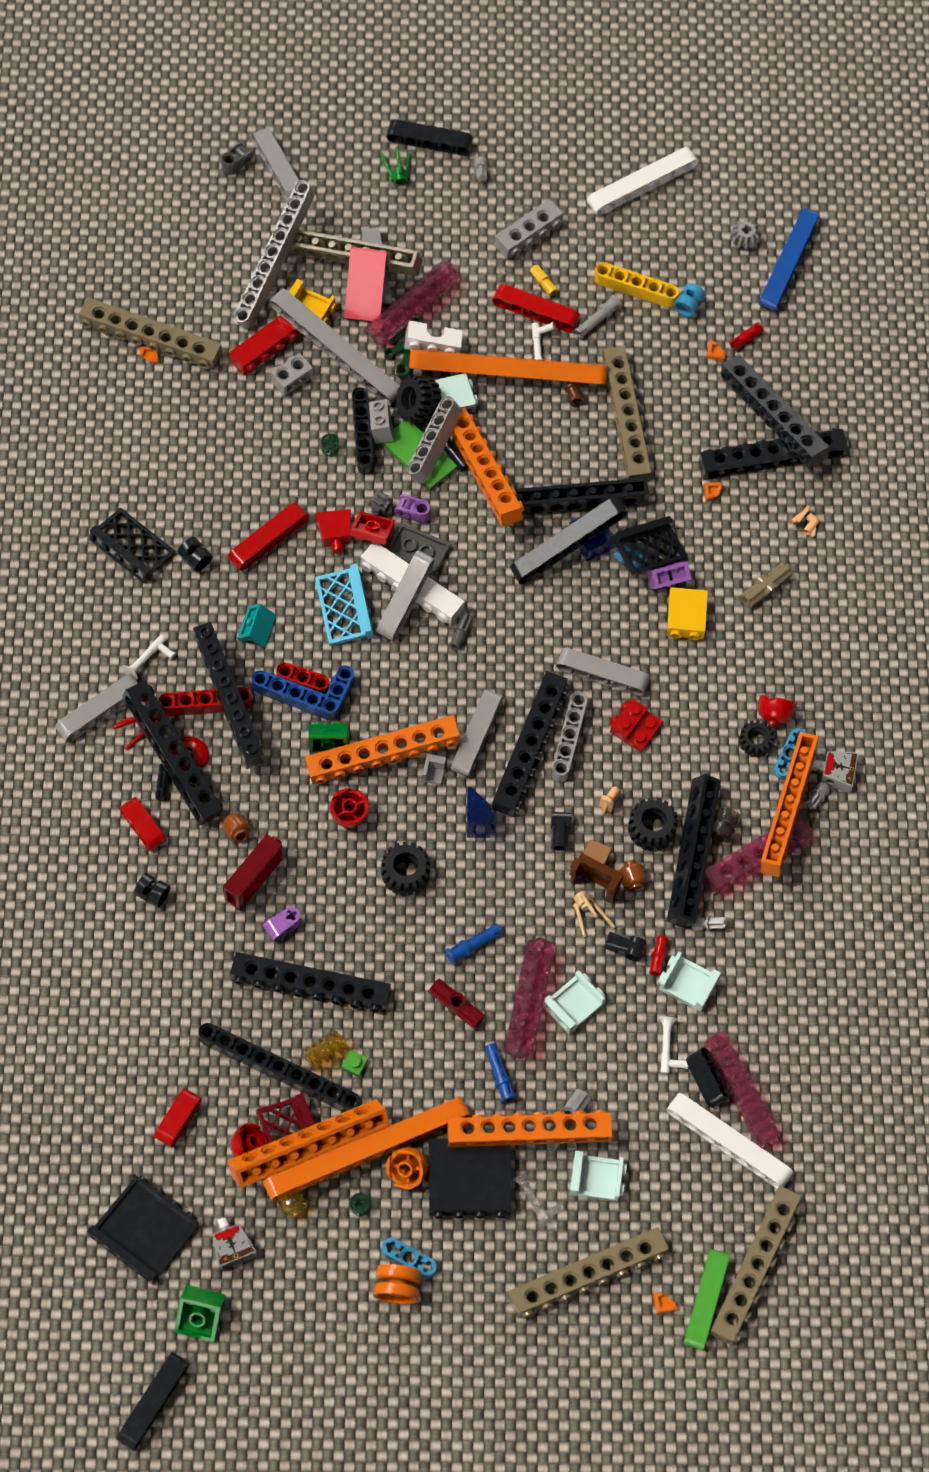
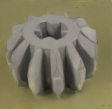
M745 218L743 222L738 220L737 224L732 226L730 237L733 239V244H738V249L741 246L745 250L748 246L753 249L755 244L759 243L761 230H759L758 224L753 225V220L747 222Z

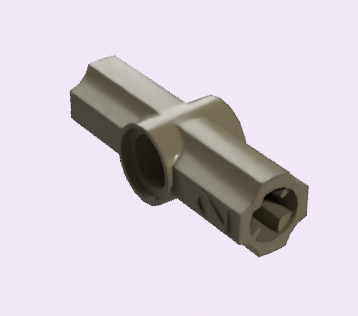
M780 563L768 574L764 573L758 577L754 585L741 594L740 598L746 607L752 608L765 597L769 598L779 586L792 576L793 573L786 563Z

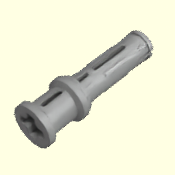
M612 294L606 303L599 305L598 311L574 330L575 333L579 332L577 336L582 339L602 320L610 318L615 310L623 307L621 300Z

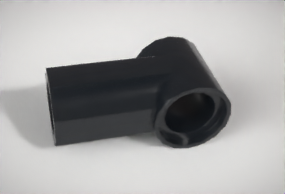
M552 811L551 849L555 851L568 849L572 813Z
M610 931L605 949L623 954L627 959L639 962L642 959L647 942L637 936L627 937Z

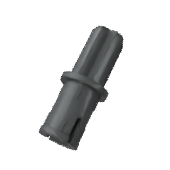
M467 613L462 614L458 626L454 628L455 633L449 643L451 648L455 650L461 649L465 636H468L467 631L472 621L471 615Z

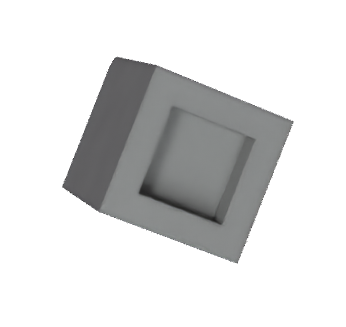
M427 754L422 782L441 785L446 766V757Z

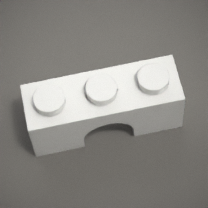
M409 320L404 349L459 353L462 342V330L445 327L442 336L433 337L427 332V324Z

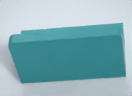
M262 604L248 606L237 639L241 642L253 641L260 647H265L276 614Z

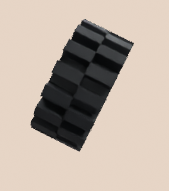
M753 720L749 724L746 723L742 727L739 736L741 750L745 749V754L750 752L751 757L754 754L760 757L761 754L764 756L767 752L769 753L775 739L774 731L770 730L771 726H766L765 721L761 724L760 720H756V723ZM752 733H759L763 736L764 741L761 744H754L750 741L749 736Z

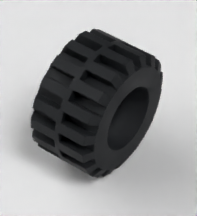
M410 375L404 378V382L400 383V387L397 390V412L405 421L429 423L442 399L439 384L436 380L428 377Z
M653 797L648 798V801L643 799L640 804L637 803L634 806L629 818L628 833H630L631 840L635 839L637 846L641 844V848L644 850L648 847L649 851H653L654 848H657L658 851L662 850V846L666 848L669 846V842L672 843L678 826L677 812H674L672 805L668 806L669 802L666 800L661 802V798L653 800ZM646 818H657L663 823L664 827L658 831H651L643 825L642 821Z
M403 842V845L397 843L395 848L390 847L388 848V853H384L381 862V876L383 883H386L388 889L392 888L393 893L396 894L398 891L401 896H404V893H408L410 896L413 895V891L418 893L421 887L424 889L426 882L429 881L430 859L426 851L422 852L423 848L421 846L416 848L415 843L412 842L411 845H407V842ZM410 862L416 866L417 871L412 875L403 876L398 874L394 868L399 863Z

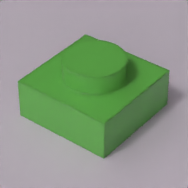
M350 1049L341 1069L360 1077L368 1062V1058Z

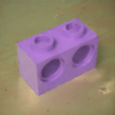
M687 561L646 572L650 589H658L692 580Z

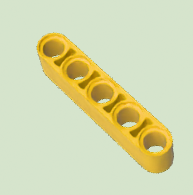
M604 262L597 264L595 267L594 281L600 286L668 308L674 307V302L678 298L679 289L675 285Z

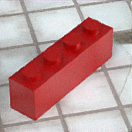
M280 315L229 352L230 362L243 376L251 373L262 362H267L273 354L282 351L288 343L297 340L300 335L299 330Z

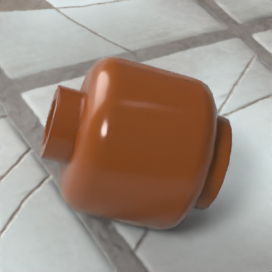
M240 813L229 814L222 823L223 831L228 839L233 842L246 840L251 831L249 823L244 815Z
M636 860L625 862V866L619 870L623 874V886L629 890L644 887L643 884L647 881L643 864L636 863Z

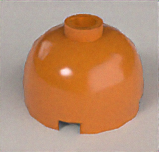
M412 1147L400 1148L387 1159V1175L389 1179L392 1178L395 1182L394 1185L397 1187L412 1189L421 1184L427 1176V1159L418 1149Z

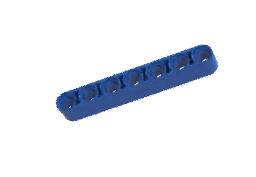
M803 207L763 291L759 305L773 311L777 310L816 227L820 213Z

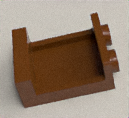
M581 853L579 858L575 857L570 866L572 868L569 873L571 875L570 882L574 884L578 876H582L606 888L605 901L612 904L621 888L623 874Z

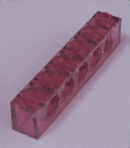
M439 262L365 329L373 341L386 344L409 323V320L412 321L460 278L451 262Z
M801 814L798 815L793 831V836L796 839L790 841L786 856L795 852L797 847H804L812 841L814 832ZM769 832L705 869L704 881L714 895L724 894L731 889L732 885L736 883L739 885L746 881L749 875H757L761 872V859L756 858L754 854L759 853L763 855ZM745 863L747 868H741L738 864ZM727 872L731 877L726 878L722 873Z
M541 937L527 941L503 1051L519 1059L533 1055L556 943Z
M722 1031L707 1038L704 1047L712 1054L730 1091V1095L757 1145L762 1149H766L778 1143L781 1135L726 1033Z

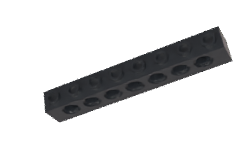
M740 354L722 363V379L728 382L733 391L738 393L744 402L753 408L756 415L760 416L766 425L776 432L779 439L783 440L789 449L799 456L803 463L812 468L828 458L829 446Z
M833 428L825 432L815 431L825 443L829 444L827 459L846 456L848 444L843 429ZM779 438L770 441L761 440L752 444L743 443L734 447L725 446L716 450L707 449L700 452L699 456L703 480L803 464V462L794 451H789L788 445Z
M647 478L515 489L517 500L521 501L524 506L522 515L594 509L612 497H618L623 506L646 505L649 498Z
M208 622L193 627L194 638L246 769L265 763L264 753L212 623Z
M546 671L492 801V810L514 817L516 811H520L523 803L520 799L522 795L527 794L529 789L527 782L529 778L533 779L536 771L534 765L536 761L540 762L543 751H540L542 745H547L550 736L547 733L549 729H553L556 722L554 716L562 708L563 702H560L562 696L566 697L568 693V678ZM553 693V694H555L556 696H555V697H549L547 694ZM546 709L549 713L544 714L541 710ZM541 726L543 729L536 730L534 727ZM534 742L536 745L529 746L527 743ZM526 758L529 762L523 763L521 759ZM521 775L523 778L515 779L514 776ZM513 791L516 795L509 796L507 792Z
M142 681L125 689L122 698L199 826L219 817L223 811L222 802L219 798L215 797L211 784L206 782L202 769L193 760V754L183 744L182 736L179 733L177 734L172 719L165 714L163 704L156 699L153 688L146 681ZM141 702H146L149 706H144ZM151 718H156L158 722L152 721ZM160 734H166L168 738H163ZM170 750H175L178 754H172ZM180 766H185L187 771L182 770ZM189 782L196 783L197 787L191 786ZM199 798L205 799L207 803H202Z
M708 774L692 779L668 910L667 922L681 928L696 923L721 780Z
M235 952L230 972L231 980L239 985H245L246 983L258 989L271 988L277 993H284L285 991L297 997L309 996L316 1001H323L324 999L331 1001L335 1005L348 1004L354 1009L367 1008L374 1013L386 1012L391 993V984L239 952ZM250 969L257 970V973L254 975H249L247 971ZM269 973L277 975L274 979L266 977ZM288 977H294L296 981L293 983H288L286 979ZM308 981H313L316 983L313 987H308L305 985V983ZM327 985H333L335 989L332 991L325 990V987ZM347 989H352L354 993L352 995H346L344 991ZM366 993L374 995L371 999H366L363 996Z

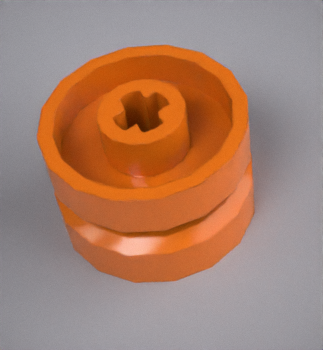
M378 1265L375 1278L380 1282L374 1286L373 1297L380 1301L408 1305L417 1303L419 1290L415 1286L420 1285L422 1272L404 1265Z

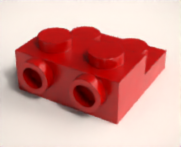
M359 511L350 529L349 536L360 540L372 541L375 544L386 545L393 534L395 520Z
M632 698L629 702L625 701L620 708L621 714L619 716L615 715L610 721V733L642 753L663 725V721L649 713L646 706Z

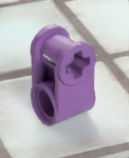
M408 494L400 495L398 507L394 509V513L398 517L422 524L430 520V505L427 501L414 498Z
M288 907L263 924V928L273 942L283 939L288 933L300 926V912L297 908ZM288 917H295V920L289 919Z

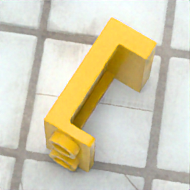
M299 279L295 281L289 291L326 324L330 314H333L337 308L335 296L332 295L328 299L304 288V282Z
M670 587L666 636L674 639L681 637L691 640L704 639L708 591Z

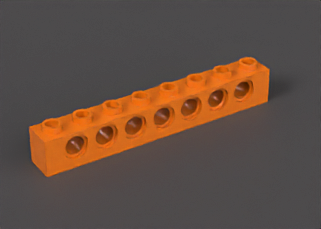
M463 408L451 433V437L500 525L504 527L523 520L522 512L524 511V506L522 502L517 500L515 489L510 488L509 479L506 475H503L500 463H496L494 452L492 450L489 451L488 442L485 438H482L479 426H475L473 415L469 414L466 408Z
M454 715L308 755L305 756L312 783L323 784L329 779H340L350 773L358 774L365 769L379 768L383 764L390 762L397 763L407 757L415 758L425 752L433 753L438 751L439 748L446 746L454 747L461 743ZM438 733L444 734L441 738L435 737ZM420 738L425 739L423 743L416 742ZM402 743L407 744L404 748H398ZM381 749H388L384 754L379 753ZM363 754H369L368 758H361ZM345 759L351 760L348 764H342ZM327 764L332 765L330 769H323Z
M803 732L799 733L761 859V873L776 877L781 875L817 754L819 736Z
M375 1099L228 1160L232 1178L242 1188L390 1126L386 1109Z
M596 1110L594 1113L575 1111L573 1114H565V1112L558 1111L554 1112L553 1115L536 1112L533 1115L526 1116L524 1113H514L512 1116L493 1114L492 1117L476 1114L472 1115L471 1118L454 1115L447 1120L448 1147L611 1142L612 1139L611 1112L606 1113L605 1110ZM592 1122L596 1128L592 1130L587 1129L585 1124ZM550 1123L555 1126V1129L548 1131L544 1126ZM566 1123H573L576 1128L574 1130H567L564 1125ZM531 1124L535 1130L528 1132L524 1129V1126ZM511 1125L515 1130L508 1133L504 1130V1126ZM467 1126L472 1127L474 1132L466 1134L463 1132V1128ZM485 1126H492L494 1131L486 1133L483 1128Z

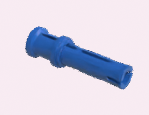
M496 923L467 941L461 940L453 948L445 949L447 958L454 965L459 959L465 956L469 957L473 950L502 935L501 927Z
M496 1043L488 1044L484 1049L496 1079L495 1087L499 1090L501 1104L511 1103L518 1099L511 1085L512 1079L507 1076Z

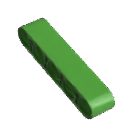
M710 1248L684 1338V1345L700 1350L704 1349L730 1254Z

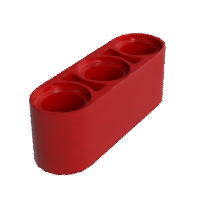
M286 662L280 663L277 666L276 675L278 677L325 695L327 694L329 689V679L327 676ZM288 672L289 675L282 676L281 673ZM306 678L307 681L300 682L299 679ZM324 684L325 687L318 688L317 685Z
M136 797L119 807L125 820L149 851H152L166 841L163 832Z
M183 1088L158 1126L154 1138L173 1147L198 1109L202 1097Z

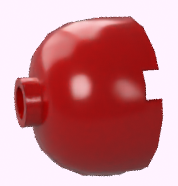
M759 695L758 712L763 719L768 721V725L778 727L779 723H787L794 716L797 703L777 697L769 699V696Z
M351 788L339 790L334 794L330 804L333 820L345 828H354L362 824L369 811L367 797L361 791L351 790Z
M246 1123L236 1130L230 1143L234 1157L268 1144L265 1134L260 1130L262 1127L253 1123Z

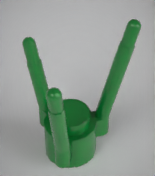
M396 147L398 167L392 172L384 154L380 153L390 175L391 182H394L396 185L406 184L410 180L411 154H407L405 170L401 165L399 147Z

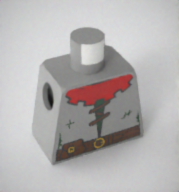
M828 751L825 761L814 760L812 771L822 772L821 782L850 793L853 787L858 753Z
M227 1217L216 1222L219 1232L214 1233L212 1236L220 1271L257 1257L255 1248L240 1224L231 1227Z

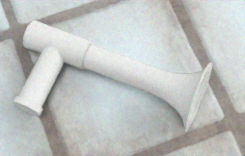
M554 322L540 327L539 323L532 324L534 359L544 360L541 355L540 334L556 330Z
M160 635L136 662L130 666L123 665L122 669L126 675L131 674L137 680V671L157 650L169 657L170 660L175 657L176 653L163 645L166 642V638Z
M658 1017L657 1019L663 1025L661 1073L669 1074L670 1067L687 1069L686 1061L670 1060L671 1029L673 1023L678 1021V1019L674 1017Z

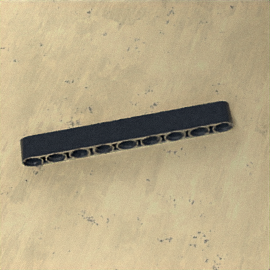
M204 1023L199 1027L200 1042L223 1055L342 1112L360 1106L358 1094L211 1023ZM210 1031L213 1033V1035L208 1038L203 1036L204 1032ZM223 1040H229L231 1042L228 1046H222L220 1044ZM242 1048L249 1050L245 1055L239 1054L238 1051ZM259 1057H265L266 1061L264 1063H258L256 1062V1059ZM281 1065L284 1067V1070L276 1072L274 1068ZM300 1074L302 1078L296 1081L292 1079V1076ZM312 1083L320 1084L318 1089L310 1088ZM335 1091L338 1093V1096L330 1098L328 1093ZM354 1100L356 1105L350 1107L346 1105V1102Z

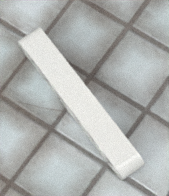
M684 147L592 193L587 198V202L596 215H602L692 170L697 166L699 160L689 147Z
M678 1093L666 1109L672 1117L778 1189L779 1185L784 1187L793 1175L792 1169L685 1095Z

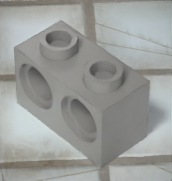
M300 353L296 356H291L284 364L276 366L271 372V382L284 396L313 378V367Z
M387 399L369 402L371 431L375 444L393 441L391 412Z

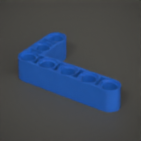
M348 665L339 667L326 695L262 670L256 671L252 675V687L256 693L329 721L337 719L354 684V670ZM343 675L350 676L348 679L342 678ZM258 680L265 681L263 684L256 683ZM275 687H281V688H282V689L279 690V691L274 690ZM341 691L342 694L336 695L334 692ZM297 693L300 696L295 698L291 695ZM315 700L317 703L310 704L309 701ZM328 707H333V708H335V710H333V711H328V710H326V709H327Z

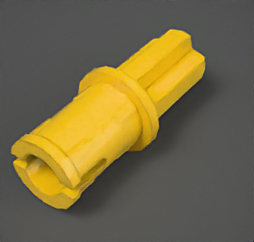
M539 265L532 266L530 272L538 281V285L542 286L549 297H553L558 292V289L550 281V276L546 275Z

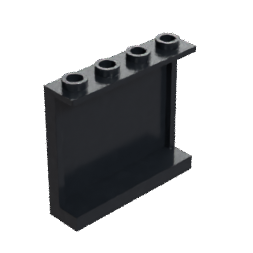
M429 1139V1216L437 1219L454 1216V1218L461 1219L466 1218V1216L486 1218L487 1215H495V1218H506L507 1215H511L510 1145L448 1147V1139Z
M133 1174L132 1181L95 1226L91 1225L87 1230V1234L91 1239L153 1285L199 1228L198 1218L190 1211L184 1212L181 1209L182 1206L174 1199L168 1200L165 1197L166 1194L160 1188L156 1187L154 1189L149 1185L150 1182L144 1176L140 1175L138 1177Z

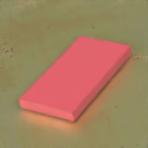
M357 247L350 248L344 318L380 322L387 251Z

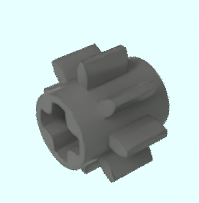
M383 492L378 493V495L373 494L368 504L372 509L371 513L377 516L382 513L386 514L391 506V502L388 499L389 495Z

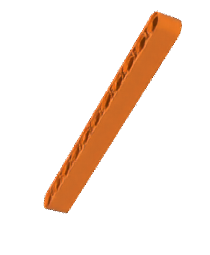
M410 349L409 368L593 384H607L608 365L417 349Z
M455 1098L272 1175L263 1181L264 1187L271 1201H277L447 1128L448 1118L454 1115H462L464 1118H469L471 1114L463 1098Z

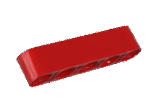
M499 284L492 299L493 304L500 308L546 325L554 322L557 329L565 332H573L580 317L579 312L575 309L507 284Z
M297 502L291 503L233 548L228 554V559L240 571L247 569L302 526L309 518V514Z
M237 687L241 697L248 698L243 701L246 710L250 709L253 704L252 692L246 687ZM215 689L164 693L158 698V701L162 704L171 703L168 707L163 706L167 716L224 712ZM203 700H209V701H210V702L207 703V704L201 703ZM185 701L191 702L189 705L182 704Z

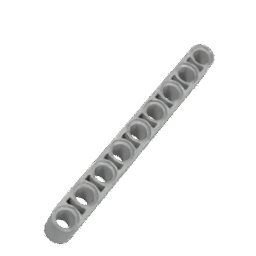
M306 180L298 181L295 184L235 311L234 317L244 329H249L255 324L314 199V190Z
M282 288L269 301L271 307L376 397L380 400L387 399L389 406L396 400L397 390L400 386L290 292Z

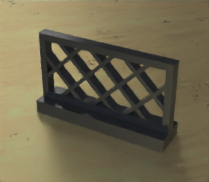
M121 507L98 527L95 525L90 529V541L144 584L150 580V576L176 554L172 547ZM121 515L126 519L127 523H116V518ZM114 528V534H106L102 530ZM116 528H127V534H116ZM129 528H138L140 534H129ZM116 538H127L128 545H120L117 543ZM130 538H141V545H130ZM143 538H151L154 541V545H143ZM130 549H141V556H134L130 553ZM144 549H154L155 555L144 556ZM157 549H165L168 553L166 555H157ZM144 560H155V565L149 568L144 564Z
M670 516L618 531L608 540L611 547H617L632 576L684 560L688 557L670 526L673 523ZM664 532H667L670 540L663 537ZM650 537L657 539V544L651 542ZM637 541L644 543V549L636 545ZM661 542L668 545V550L660 547ZM623 545L630 547L631 552L626 551ZM648 546L655 549V555L647 551ZM672 548L677 550L680 556L671 553ZM635 550L642 554V558L634 555ZM659 552L666 555V560L658 557ZM646 556L653 559V564L645 561ZM633 560L640 564L639 569L635 568Z

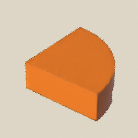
M710 340L706 359L724 362L725 352L717 342Z
M148 346L139 347L140 355L146 361L159 363L157 351L150 350Z
M722 482L704 483L705 502L713 501L720 495Z
M655 1292L652 1294L657 1314L677 1311V1306L671 1298L663 1293Z

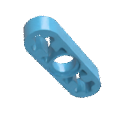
M796 728L791 731L774 767V775L778 779H786L792 758H788L785 755V751H794L795 745L793 743L795 737L800 732L806 733L803 729ZM784 762L788 763L785 771L781 773L780 769Z
M395 1238L384 1240L382 1253L385 1257L400 1265L413 1268L417 1265L418 1258H421L420 1263L423 1265L430 1263L432 1271L424 1272V1267L419 1264L418 1268L415 1269L420 1270L424 1278L434 1276L436 1273V1263L432 1258ZM391 1244H395V1249L399 1252L400 1248H403L400 1258H397L398 1253L393 1250L390 1253L387 1252L388 1248L386 1245L391 1246ZM406 1253L414 1254L415 1260L412 1263H406L403 1260V1256Z

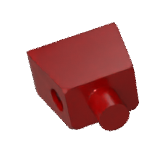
M351 509L316 513V524L323 546H332L334 554L342 553L344 551L343 545L350 544Z

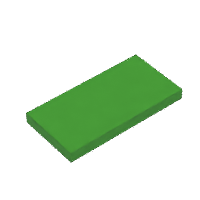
M404 420L392 430L393 441L381 444L407 468L424 433L412 422ZM442 451L429 479L423 482V484L431 491L457 469V465Z

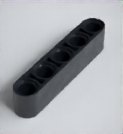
M398 119L390 121L386 139L392 143L461 156H468L470 154L474 139L467 132Z
M358 387L352 391L356 461L359 473L367 475L374 468L369 398L367 390L363 387Z
M174 1352L169 1354L119 1431L116 1441L132 1451L137 1449L190 1366L189 1361Z

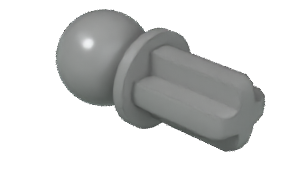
M479 156L474 161V171L476 178L483 182L487 178L488 161L485 157Z
M825 782L816 784L815 789L812 790L811 796L806 802V806L810 810L816 809L825 800V797L830 792L829 785Z
M697 916L696 923L692 924L691 927L697 932L703 931L705 928L707 931H711V929H725L727 922L725 917L711 918V916H707L705 920L703 917Z

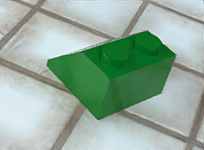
M316 722L309 724L310 753H319L348 744V724H343L342 722H334L333 724Z
M186 1285L180 1297L174 1333L214 1342L223 1314L226 1294Z

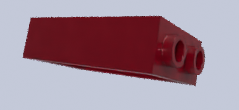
M266 834L223 885L224 900L237 910H242L284 859L282 842L277 837H271Z

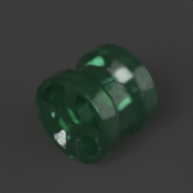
M326 434L322 437V453L329 457L338 454L339 438L336 435Z
M360 1192L352 1196L350 1208L354 1215L365 1216L369 1213L371 1207L369 1196Z

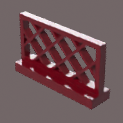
M303 1093L295 1095L294 1098L256 1110L268 1144L276 1141L271 1137L272 1129L284 1133L283 1138L285 1135L293 1134L288 1131L291 1122L298 1125L301 1130L315 1124ZM291 1105L294 1111L292 1117L281 1113L282 1108ZM271 1112L275 1114L276 1117L273 1123L265 1120L262 1113ZM278 1116L289 1121L286 1130L275 1125Z

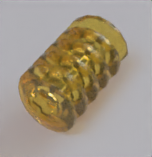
M333 1030L331 1032L332 1037L326 1034L325 1041L321 1038L318 1039V1045L311 1043V1049L309 1047L304 1048V1056L313 1071H316L315 1064L323 1067L322 1060L329 1063L328 1056L336 1059V1051L343 1055V1047L349 1051L345 1040L337 1031Z

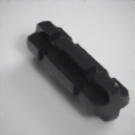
M163 764L159 765L155 797L158 801L166 800L169 776Z

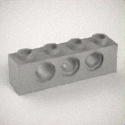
M548 199L495 235L494 246L507 260L515 257L524 248L532 246L537 239L545 237L549 231L558 228L562 224L563 212Z

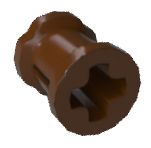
M571 382L564 387L570 399L569 404L572 406L580 405L585 401V397L579 389V382Z

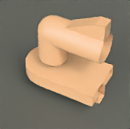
M807 505L801 513H799L797 516L790 520L793 522L792 525L794 527L801 521V519L811 508L809 505ZM810 513L805 518L809 523L803 529V532L813 538L819 519Z
M612 787L606 796L603 795L600 798L599 806L602 808L601 812L603 814L606 811L612 813L614 808L613 801L618 799L620 792L617 787Z

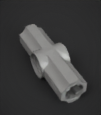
M576 1089L567 1104L560 1111L565 1112V1114L584 1111L591 1101V1097L583 1090ZM566 1123L564 1126L567 1130H570L574 1127V1124ZM552 1124L548 1131H553L555 1126ZM557 1143V1144H549V1145H551L552 1147L558 1148V1146L560 1145V1143Z

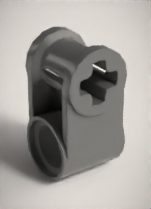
M241 142L236 143L221 157L222 172L226 175L235 174L253 159L254 153L244 148Z

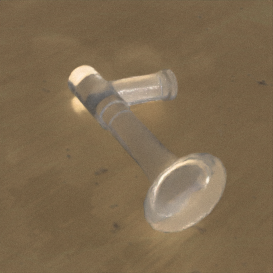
M530 1171L511 1182H517L523 1188L540 1223L545 1228L551 1225L549 1218L561 1211L563 1212L564 1207L561 1203H558V1205L544 1211L529 1184L528 1174Z

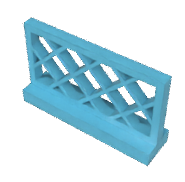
M358 564L350 565L349 569L315 577L329 645L332 646L367 637V639L375 638ZM349 575L350 580L346 585L338 582L342 576ZM329 580L333 583L326 590L321 587L320 582ZM335 585L343 588L338 596L331 593ZM346 591L353 593V597L349 602L342 599ZM328 595L336 599L331 607L324 602ZM339 601L347 605L342 613L334 609ZM350 607L357 611L353 619L345 615ZM332 612L339 615L335 623L328 620ZM343 618L350 621L346 629L338 626ZM353 624H356L360 627L361 632L352 634L349 630ZM335 629L343 632L340 638L332 639V633Z

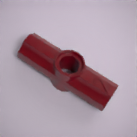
M440 978L428 990V993L447 1007L451 1014L457 1015L473 1029L477 1028L485 1018V1015L469 1003L463 994L453 990ZM454 1001H459L462 1003V1005L460 1007H454L451 1003Z

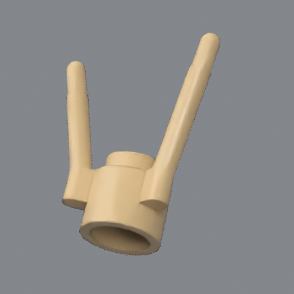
M586 890L577 893L573 897L576 902L573 904V907L576 910L583 937H586L580 909L582 911L589 909L593 916L597 917L595 908L613 929L616 927Z

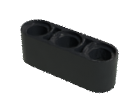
M702 1047L686 1058L687 1065L709 1107L715 1108L730 1098V1091L712 1054L707 1048Z

